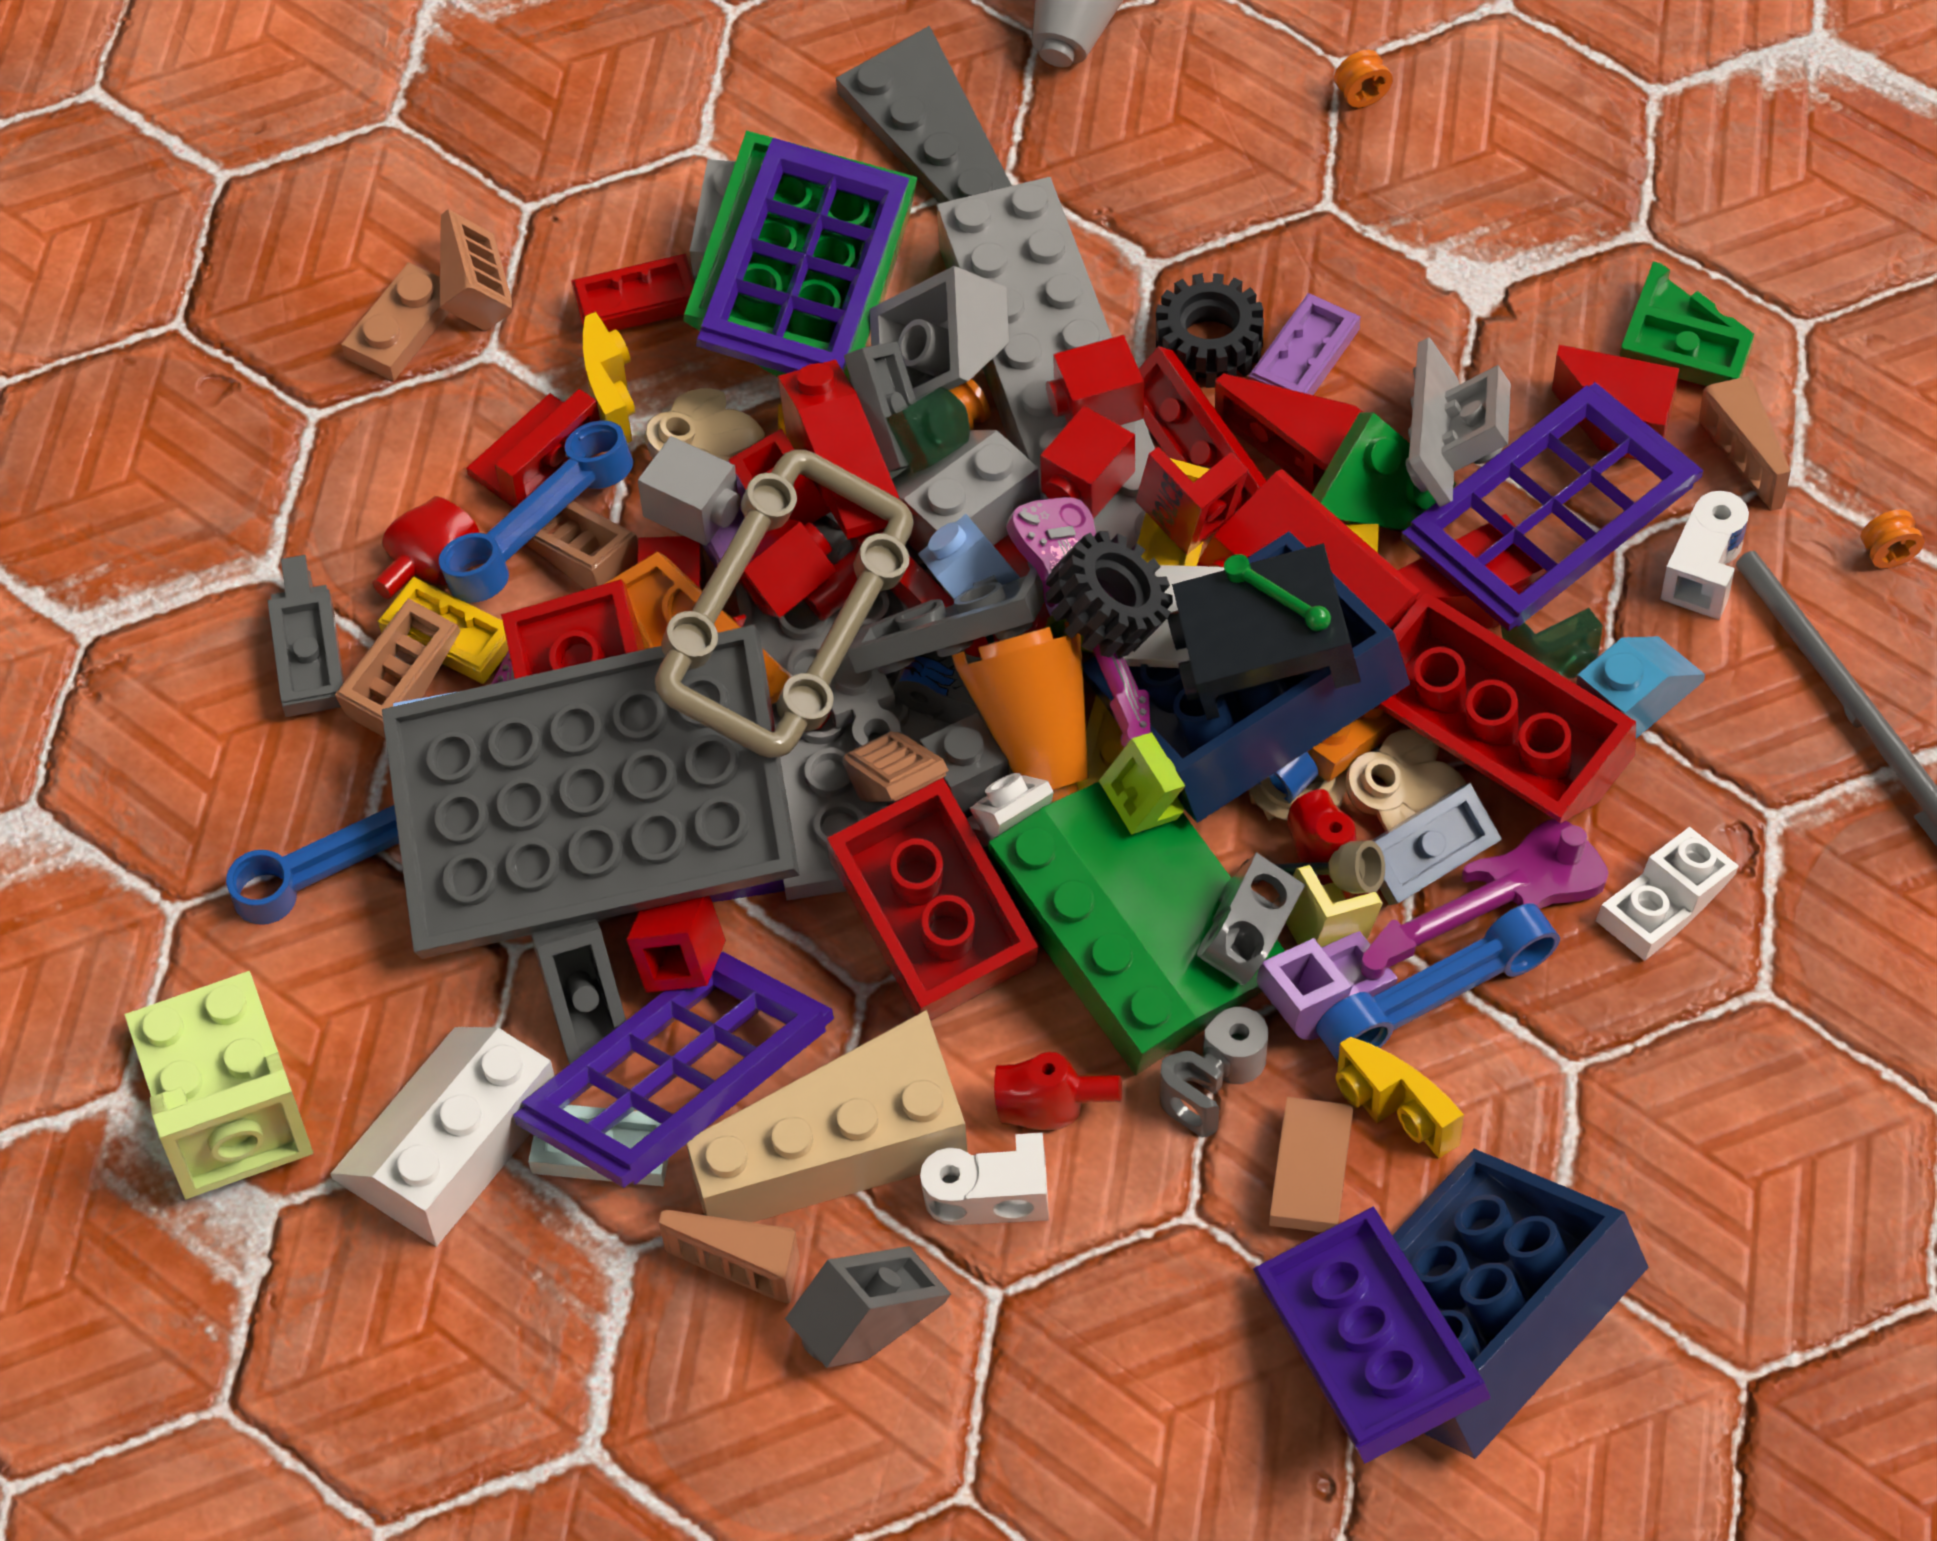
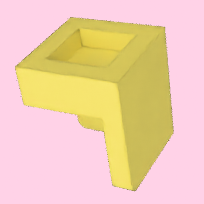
M1310 865L1296 868L1293 877L1305 884V887L1292 909L1286 924L1298 945L1314 938L1322 948L1359 931L1368 939L1383 905L1376 892L1345 900L1341 890L1334 882L1322 886Z

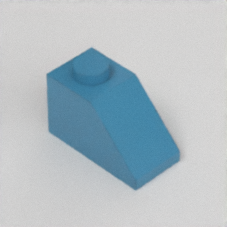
M1659 636L1620 638L1577 674L1576 684L1635 720L1637 739L1704 682L1705 674Z

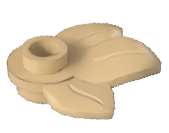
M700 388L687 391L678 396L674 401L671 411L662 412L652 417L646 426L644 438L652 459H654L669 437L673 436L728 462V459L764 439L765 432L749 415L735 409H726V396L724 392L712 388Z
M1413 729L1400 730L1390 734L1378 752H1367L1357 757L1350 765L1346 774L1347 794L1352 804L1364 813L1377 815L1385 832L1467 783L1453 767L1444 762L1436 761L1439 746ZM1371 774L1380 777L1388 787L1377 785L1373 781Z

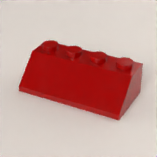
M1424 591L1393 629L1410 685L1377 707L1559 823L1597 804L1634 758L1636 752L1635 720L1430 593Z

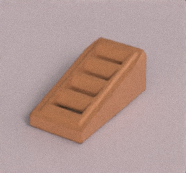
M448 209L441 214L440 308L487 331L512 312L511 294L495 237L488 230Z
M1746 376L1708 385L1703 390L1699 420L1702 426L1770 511L1782 508L1783 503H1785L1791 470L1753 380Z
M574 501L566 506L526 543L527 546L585 590L605 584L638 563V538L635 533ZM563 519L567 520V522L564 525H562L558 530H556L552 535L548 534V532L551 531Z
M408 598L335 694L344 713L350 719L385 738L382 709L393 707V703L419 699L424 696L460 633L458 625ZM412 627L432 638L427 646L407 636ZM398 650L416 659L412 666L395 657ZM386 672L400 679L396 687L382 680ZM375 695L385 702L381 706L370 700L371 697Z
M888 732L846 753L842 760L860 801L865 802L897 801L946 776V772L949 771L941 757L899 732Z
M673 1210L661 1211L659 1226L665 1252L784 1303L791 1302L800 1262L796 1231L792 1228Z

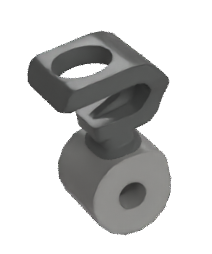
M1246 1007L1226 1009L1218 1014L1205 1029L1203 1057L1193 1051H1182L1164 1057L1161 1064L1160 1104L1162 1109L1169 1116L1201 1137H1208L1217 1132L1219 1106L1216 1101L1210 1099L1186 1081L1197 1082L1211 1093L1216 1094L1222 1087L1223 1081L1230 1084H1244L1253 1081L1261 1075L1266 1066L1268 1027L1264 1018L1256 1011ZM1181 1099L1191 1105L1199 1115L1188 1109Z

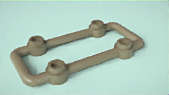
M792 450L785 453L776 462L771 473L759 474L749 482L741 502L745 518L692 611L680 612L669 621L661 641L665 658L659 666L655 677L656 692L668 706L756 754L767 758H780L789 754L798 744L804 732L819 728L825 721L833 706L834 697L829 685L879 592L895 587L900 582L909 565V554L905 544L911 535L914 522L912 513L907 505L893 495L807 450ZM800 474L881 517L888 524L882 534L871 535L862 543L853 564L857 581L807 672L796 674L785 683L776 704L781 720L775 731L770 732L683 685L681 681L687 670L704 666L710 659L718 642V632L714 623L766 531L782 527L788 521L797 502V495L793 484Z

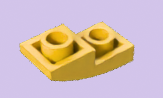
M594 312L585 316L583 327V354L590 396L597 400L600 420L618 424L623 430L627 443L633 441L629 416L635 414V406L628 391L624 365L631 362L630 354L618 330L615 329L608 332L598 314Z
M1349 1037L1340 1043L1336 1081L1342 1094L1351 1105H1354V1107L1362 1105L1376 1123L1397 1111L1399 1121L1411 1139L1417 1143L1424 1141L1438 1159L1460 1146L1464 1114L1434 1083L1409 1064L1370 1043L1353 1037Z

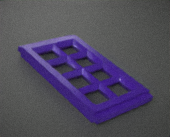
M772 138L701 325L696 346L784 373L800 370L809 364L824 363L834 359L837 360L844 371L846 366L844 355L850 353L904 201L910 178ZM782 174L825 187L816 212L773 200ZM836 190L879 203L870 229L827 216ZM767 214L811 226L801 252L758 240ZM822 230L865 242L856 269L813 256ZM753 253L796 266L787 293L743 280ZM807 270L851 282L842 310L798 297ZM737 294L781 306L772 334L728 321ZM793 310L837 323L827 351L783 338Z
M1594 382L1592 385H1586L1456 486L1453 489L1452 502L1442 507L1436 502L1411 522V526L1402 532L1401 540L1507 631H1510L1514 627L1518 628L1692 489L1693 484L1702 478L1703 469ZM1584 418H1587L1618 444L1615 449L1592 467L1558 440ZM1547 447L1581 474L1554 497L1520 470L1521 467ZM1627 453L1631 454L1662 480L1635 502L1601 475V473ZM1509 477L1542 504L1540 508L1516 527L1511 525L1482 500L1484 496ZM1589 483H1592L1624 510L1598 532L1593 531L1562 505ZM1470 507L1504 535L1476 558L1442 530ZM1551 513L1556 515L1585 540L1583 544L1559 563L1555 562L1524 536L1525 533ZM1513 543L1547 571L1520 594L1515 592L1485 566Z
M721 952L707 986L662 992L522 1101L523 1107L513 1114L515 1123L619 1186L625 1188L630 1183L636 1185L825 1033V1026L834 1019L833 1011L826 1005L737 958ZM716 988L742 1001L714 1024L689 1011ZM759 1011L785 1024V1026L758 1047L732 1034ZM676 1020L701 1033L673 1056L648 1043ZM717 1044H721L744 1057L716 1081L690 1067ZM634 1053L660 1066L630 1090L605 1076ZM677 1076L703 1090L674 1114L648 1100ZM591 1086H595L618 1099L589 1123H585L563 1110V1108ZM634 1110L661 1124L631 1149L605 1134Z

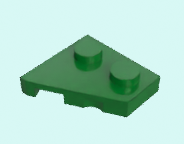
M1653 261L1622 343L1620 357L1679 368L1678 379L1704 386L1742 378L1752 350L1755 334L1733 317L1721 314L1717 310L1715 303L1699 291H1696L1691 296L1669 280L1670 269L1662 263Z
M1361 412L1358 414L1312 493L1313 497L1341 521H1347L1351 524H1379V527L1399 532L1406 530L1411 526V522L1436 503L1429 490L1421 492L1410 478L1406 467L1410 443L1374 412Z

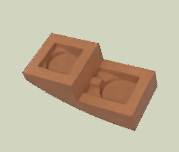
M1287 1097L1269 1226L1324 1232L1338 1225L1354 1105Z

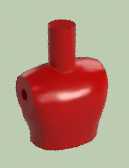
M434 496L426 503L399 516L388 526L382 539L383 548L394 562L372 581L375 590L383 598L390 599L414 576L437 585H447L439 566V556L444 547L454 539L470 533H480L475 521L460 507L439 496Z
M1316 789L1298 797L1290 806L1287 821L1301 863L1329 862L1332 854L1341 845L1357 841L1354 821L1334 804L1327 790ZM1316 875L1321 885L1333 883L1329 875ZM1341 890L1345 900L1368 894H1353Z
M1050 1051L1017 1064L996 1065L994 1098L997 1114L1002 1124L1035 1130L1061 1129L1074 1123L1079 1116L1082 1103L1121 1102V1076H1078L1071 1063L1064 1056Z

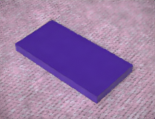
M1374 1206L1253 1268L1261 1288L1364 1464L1491 1399L1484 1380Z

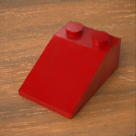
M622 579L501 614L515 679L645 649L628 591Z

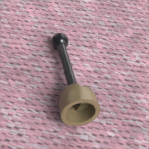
M1371 840L1351 841L1341 845L1332 854L1329 862L1275 864L1291 876L1294 875L1296 868L1310 865L1316 875H1329L1339 889L1353 894L1376 892L1381 887L1385 876L1384 855L1379 845ZM1249 859L1243 862L1241 868L1247 863ZM1254 880L1252 884H1257L1262 880Z

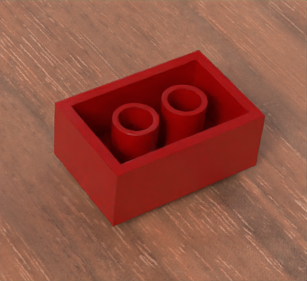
M944 778L827 837L828 858L915 1016L927 1010L931 1021L1036 965L1038 945Z

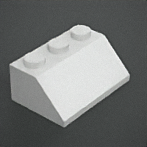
M454 1027L330 1173L332 1179L437 1247L530 1135V1132L516 1125L513 1114L523 1107L522 1101L554 1077L551 1060L500 1028Z

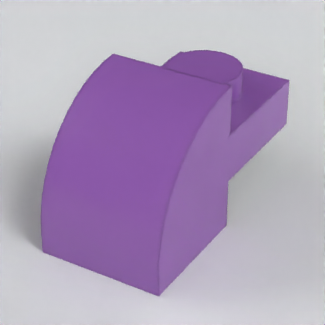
M1359 931L1322 948L1313 938L1265 960L1257 973V985L1298 1037L1305 1040L1320 1038L1316 1032L1318 1021L1336 1003L1359 992H1368L1374 997L1394 986L1398 978L1390 968L1385 969V973L1380 979L1372 980L1362 975L1360 970L1364 952L1371 944Z

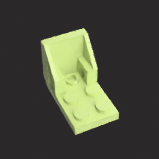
M250 971L124 1014L151 1094L152 1117L185 1200L314 1154Z

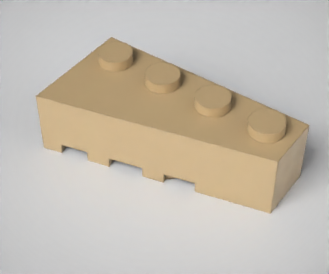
M927 1010L707 1128L687 1143L692 1175L704 1215L746 1222L759 1221L919 1175L927 1157L937 1150L956 1148L967 1152L965 1121Z

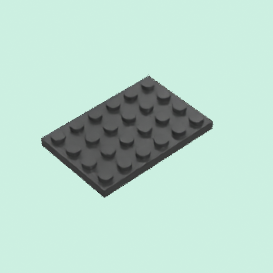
M755 625L719 632L718 642L710 659L704 666L687 670L681 683L768 731L774 732L775 722L759 631ZM662 646L382 709L414 953L421 959L524 937L531 935L533 932L591 919L601 920L800 876L781 759L767 758L756 754L664 703L657 694L655 687L657 670L665 658Z

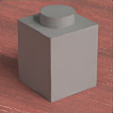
M673 436L669 437L638 479L643 517L707 546L720 527L726 528L732 523L740 507L741 496L737 490L735 465Z

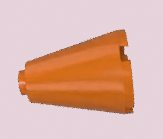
M1064 622L1065 629L1069 626L1068 622ZM1050 627L980 646L978 650L981 660L972 663L967 662L965 652L952 655L954 666L995 741L1008 759V764L1013 773L1047 780L1054 792L1051 803L1079 791L1077 782L1089 778L1080 634L1077 633L1073 639L1068 635L1053 639Z

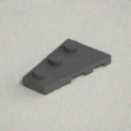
M1027 562L1030 568L1028 575L1002 585L997 581L996 576L993 575L973 583L972 589L959 595L954 600V604L946 608L942 600H930L860 628L847 651L855 673L877 668L879 673L887 674L908 666L915 660L914 657L936 651L940 657L950 656L967 649L973 644V640L995 634L997 639H1008L1026 632L1033 626L1032 622L1035 621L1045 602L1043 582L1037 570L1030 562Z

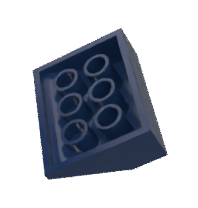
M1288 531L1249 556L1248 560L1249 563L1306 547ZM1333 573V579L1361 679L1360 683L1336 689L1330 667L1326 666L1219 695L1216 697L1220 718L1207 721L1200 698L1191 701L1187 700L1179 668L1149 667L1148 664L1128 666L1138 690H1146L1149 693L1150 733H1153L1183 781L1185 787L1177 797L1187 813L1197 823L1410 685L1395 633ZM1093 656L1082 664L1083 677L1117 722L1110 706V702L1114 697L1096 657Z
M1474 1148L1392 1235L1484 1380L1491 1399L1424 1434L1476 1459L1649 1267L1624 1211Z

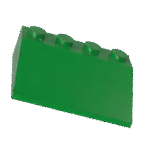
M747 130L745 132L684 313L683 321L699 331L701 330V325L773 137ZM827 153L910 178L904 201L850 351L853 352L871 345L870 308L885 300L908 225L918 177ZM782 174L773 200L816 212L825 187ZM836 190L827 216L870 229L879 203ZM767 214L758 240L801 252L811 226ZM822 230L813 256L856 269L865 242ZM753 253L743 280L787 293L796 266ZM807 270L798 297L842 310L851 282ZM737 294L728 321L772 334L781 306ZM793 310L783 338L827 351L837 323ZM757 365L762 369L766 370L767 372L771 373L772 375L776 376L777 378L780 375L787 374L784 372H780L774 369ZM846 365L843 372L849 380V371Z
M1096 782L1042 807L989 841L987 856L1024 922L1135 1076L1204 1031L1222 1011L1233 1007H1240L1262 992L1257 985L1258 970L1242 986L1197 957L1199 947L1214 923L1212 920L1221 903L1218 901L1220 895L1231 877L1184 813L1177 820L1131 834L1101 784ZM1278 940L1274 943L1265 960L1285 951Z

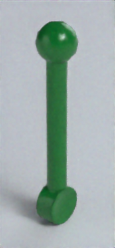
M1236 554L1230 556L1224 562V570L1229 581L1234 583L1248 582L1304 617L1305 623L1310 630L1316 632L1323 631L1330 625L1331 615L1325 607H1311L1251 569L1246 556Z

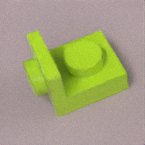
M1152 732L1132 738L1099 780V783L1131 834L1177 820L1184 812V807L1177 796L1185 785L1176 772L1174 764L1166 756Z

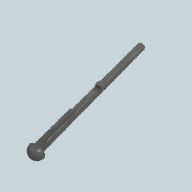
M1749 551L1736 562V567L1842 703L1845 714L1852 725L1856 728L1863 726L1867 730L1879 753L1924 810L1914 815V818L1937 846V785L1757 552Z

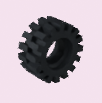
M1203 273L1192 275V286H1188L1184 279L1174 283V293L1166 290L1161 296V305L1158 304L1156 309V348L1160 346L1173 350L1196 383L1198 377L1206 378V388L1215 387V380L1223 373L1237 376L1238 370L1246 377L1252 371V362H1259L1261 349L1263 348L1264 309L1261 302L1256 303L1257 294L1251 287L1242 293L1243 281L1234 277L1229 285L1223 284L1224 274L1213 273V282H1204ZM1213 321L1228 326L1232 329V332L1217 339H1203L1192 335L1187 329L1200 322Z
M1098 531L1095 536L1091 532L1084 535L1054 566L1045 584L1051 588L1045 594L1047 603L1058 604L1051 612L1056 622L1066 619L1069 623L1064 632L1071 639L1079 633L1084 637L1081 645L1083 648L1091 652L1099 645L1101 656L1111 657L1117 652L1120 658L1128 656L1132 651L1135 652L1168 618L1171 613L1168 608L1173 604V596L1164 593L1170 587L1167 576L1157 577L1155 575V572L1161 567L1154 558L1146 562L1141 557L1145 551L1143 547L1136 543L1129 549L1126 547L1127 537L1117 533L1110 540L1108 531Z

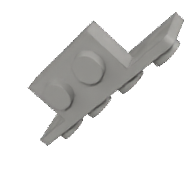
M1428 337L1418 342L1416 367L1413 368L1415 387L1414 396L1411 397L1413 413L1412 426L1408 429L1410 452L1409 458L1406 459V467L1415 486L1421 492L1429 490L1438 505L1442 507L1453 501L1455 471L1471 463H1485L1498 455L1503 447L1508 445L1511 383L1499 365L1460 384L1445 358L1431 338Z

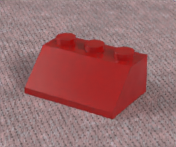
M1283 469L1276 471L1214 534L1197 566L1224 567V562L1230 556L1241 554L1248 558L1290 531L1306 548L1324 543L1332 573L1392 631L1421 592Z

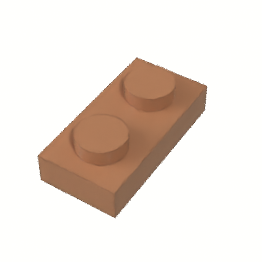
M408 262L342 343L345 359L389 380L395 381L449 314L448 311L440 308V277Z

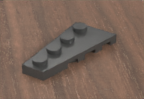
M930 26L836 78L839 96L912 175L918 177L917 180L938 203L1012 186Z

